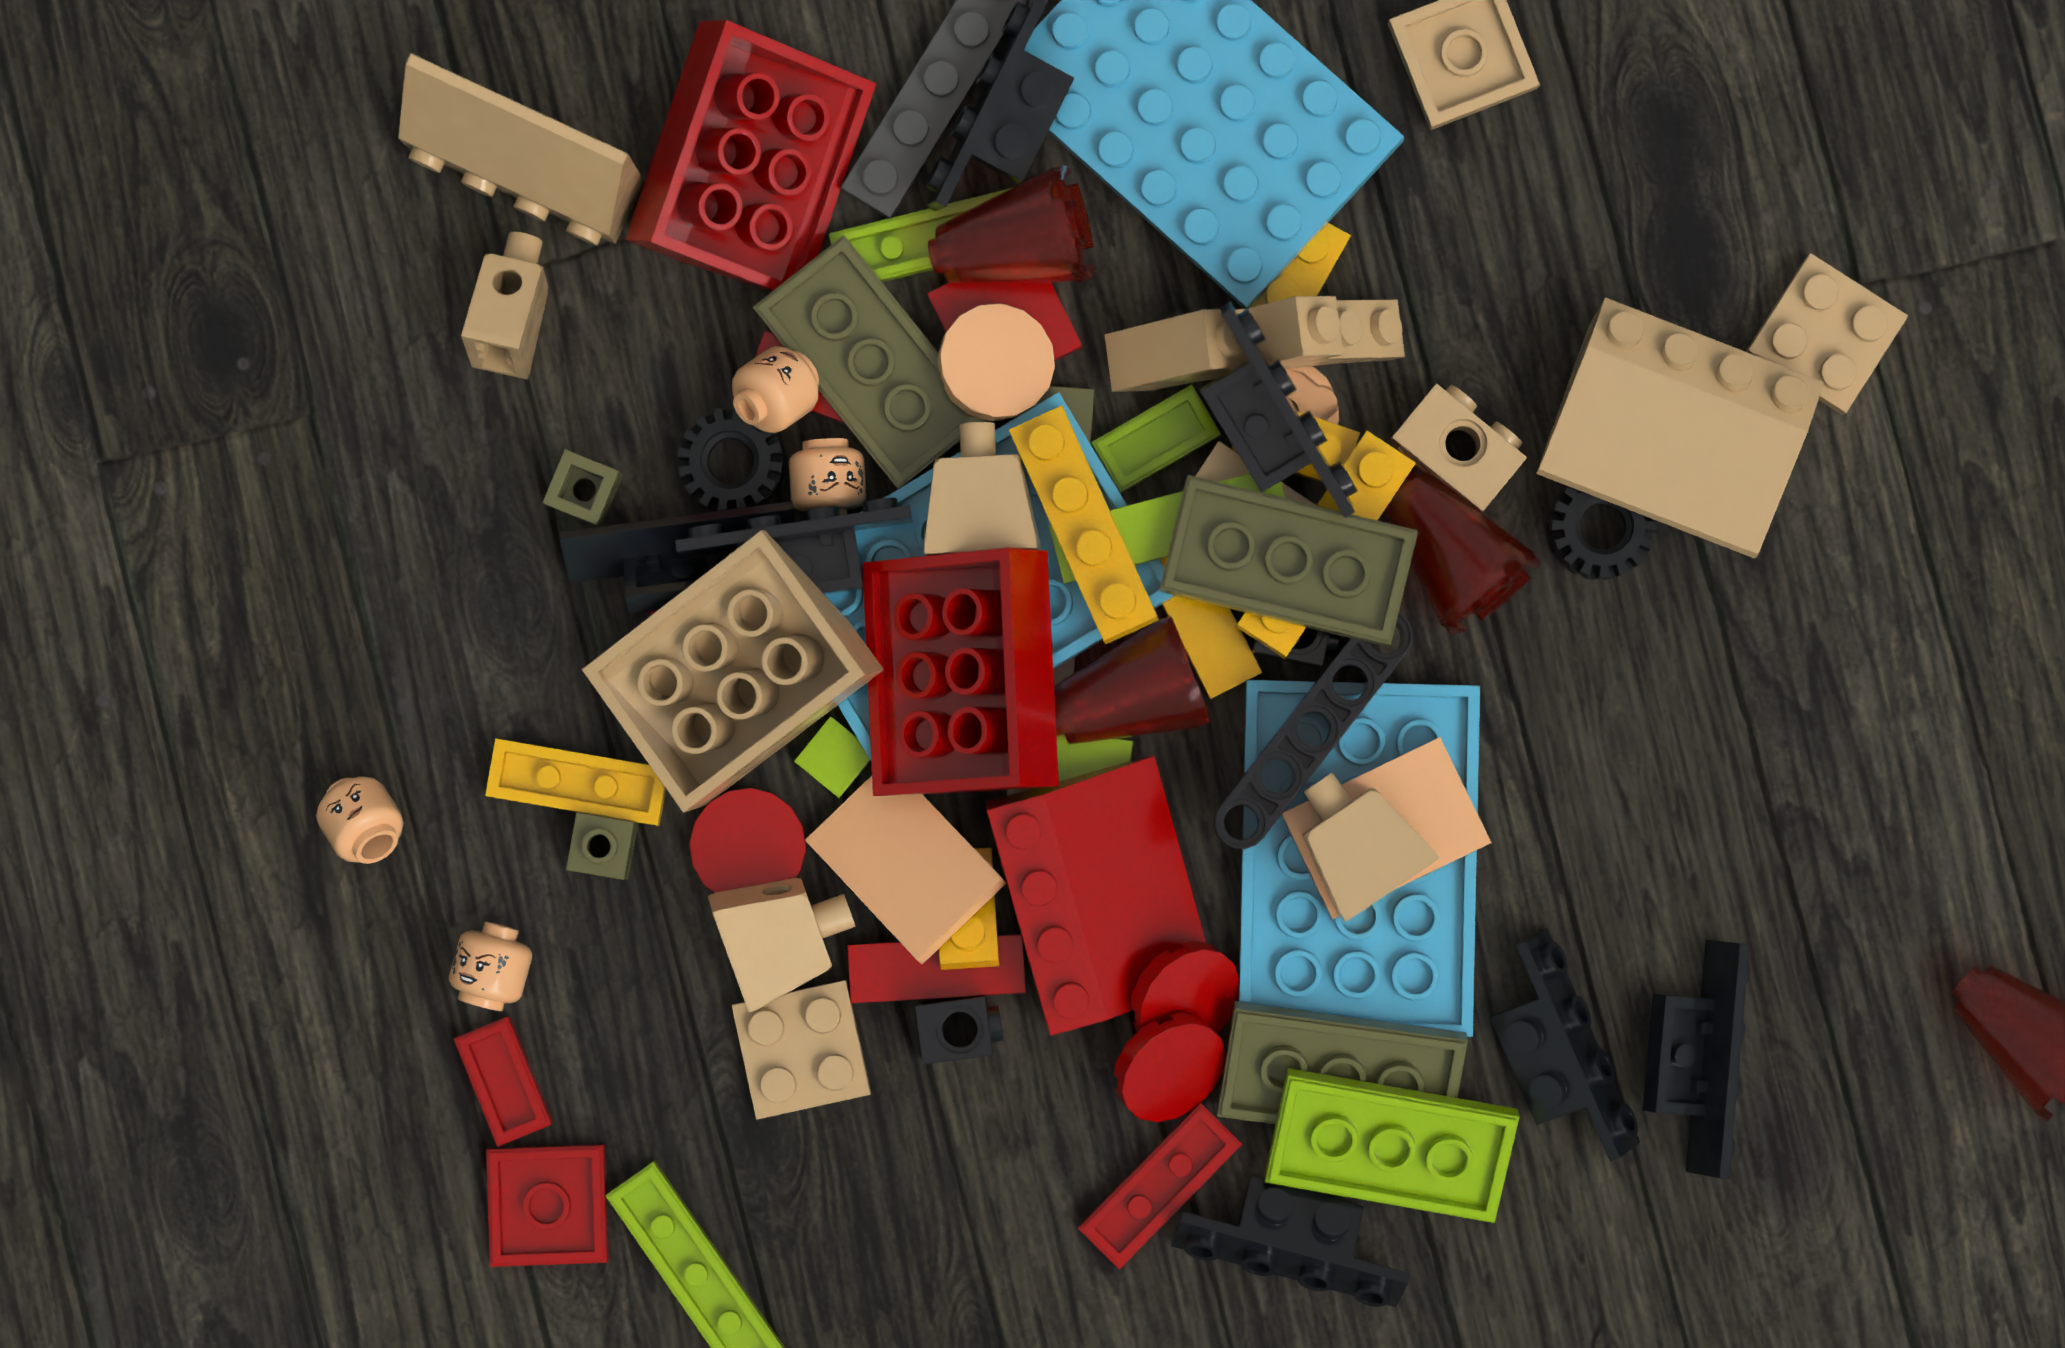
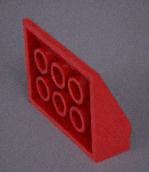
M728 20L699 21L625 240L675 260L773 292L819 255L877 83Z
M1008 547L862 562L866 645L884 669L868 682L873 796L1058 787L1048 551Z
M1154 755L1059 781L1058 787L1033 788L985 802L1050 1036L1102 1022L1132 1011L1130 1008L1132 992L1140 974L1156 956L1167 949L1173 953L1180 948H1185L1180 943L1193 940L1206 943Z

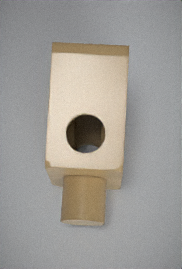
M510 232L503 256L486 254L484 256L461 335L471 367L528 380L548 295V284L543 266L537 264L543 244L541 239L527 233Z
M972 422L960 424L961 457L935 459L924 554L930 556L1008 547L1041 550V542L1022 459L1014 454L996 455L995 423Z
M1332 772L1303 791L1323 821L1302 835L1342 921L1347 922L1440 859L1435 850L1374 788H1370L1354 800H1351Z
M799 878L708 895L715 922L748 1012L765 1006L828 971L832 964L823 938L856 927L844 894L810 905L802 879Z

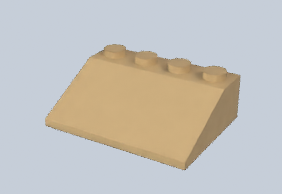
M410 54L405 66L398 136L401 142L412 150L408 157L410 160L437 173L441 172L443 165L464 174L461 180L462 184L486 196L493 197L496 189L517 198L513 205L514 208L540 221L545 222L549 213L569 222L566 232L589 244L597 246L601 238L616 244L645 182L627 153Z
M1605 297L1588 326L1536 474L1755 559L1759 554L1808 433L1824 382Z
M761 530L582 669L683 813L706 806L884 670L847 618L765 530Z

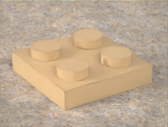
M1438 0L1388 21L1390 32L1429 130L1538 89L1540 85L1506 0Z
M1810 253L1802 262L1745 352L1823 381L1824 384L1819 401L1843 415L1851 407L1908 318V315Z
M847 980L788 992L752 1012H748L745 1002L732 1005L756 1120L871 1095Z

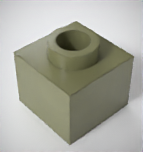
M564 449L543 504L594 526L601 527L623 474L618 470ZM584 480L592 481L596 487V493L589 501H580L575 494L577 485Z
M576 812L566 870L628 880L638 822ZM596 835H604L610 841V851L602 858L594 856L590 851V842Z

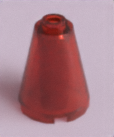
M1069 166L1053 167L938 225L935 230V238L928 241L929 257L935 273L944 272L945 277L950 283L1082 282L1093 279L1095 263L1084 265L1083 254L1084 249L1094 247L1091 227L1078 183L1066 186L1064 178L1072 172Z
M1411 471L1385 509L1391 524L1418 530L1411 565L1440 624L1450 635L1460 634L1468 628L1461 620L1474 612L1481 621L1494 613L1530 580V576L1524 568L1526 566L1538 568L1540 565L1539 559L1531 549L1429 472L1417 476Z
M1171 615L1162 619L1158 618L1159 621L1141 629L1054 686L1057 736L1065 734L1068 745L1195 729L1210 723L1198 683L1195 681L1189 664L1190 661Z
M1990 965L1984 973L1974 966L1952 992L1953 995L1960 999L1953 1010L2035 1115L2044 1123H2047L2053 1116L2045 1108L2049 1101L2054 1097L2062 1105L2065 1102V1002L1993 965Z

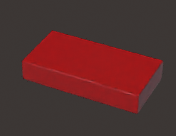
M510 1016L454 1038L497 1147L554 1123Z

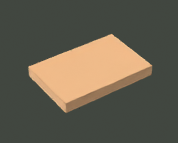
M1441 737L1341 784L1351 800H1354L1370 788L1376 789L1439 856V860L1399 887L1491 843ZM1308 800L1283 812L1282 817L1331 919H1335L1339 915L1302 835L1323 821Z
M872 776L805 839L921 964L930 958L1007 883L923 794L873 796Z

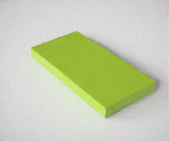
M1287 1068L1265 1170V1183L1495 1223L1520 1117L1518 1109Z

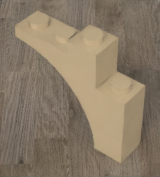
M1295 296L1247 308L1266 338L1257 346L1269 365L1278 359L1285 369L1341 363L1389 361L1405 357L1398 300H1336V296ZM1221 309L1199 310L1104 334L1112 392L1154 391L1217 379L1249 360L1223 318ZM1235 309V310L1237 311L1238 314H1240L1241 312H1243V311L1246 310V309Z

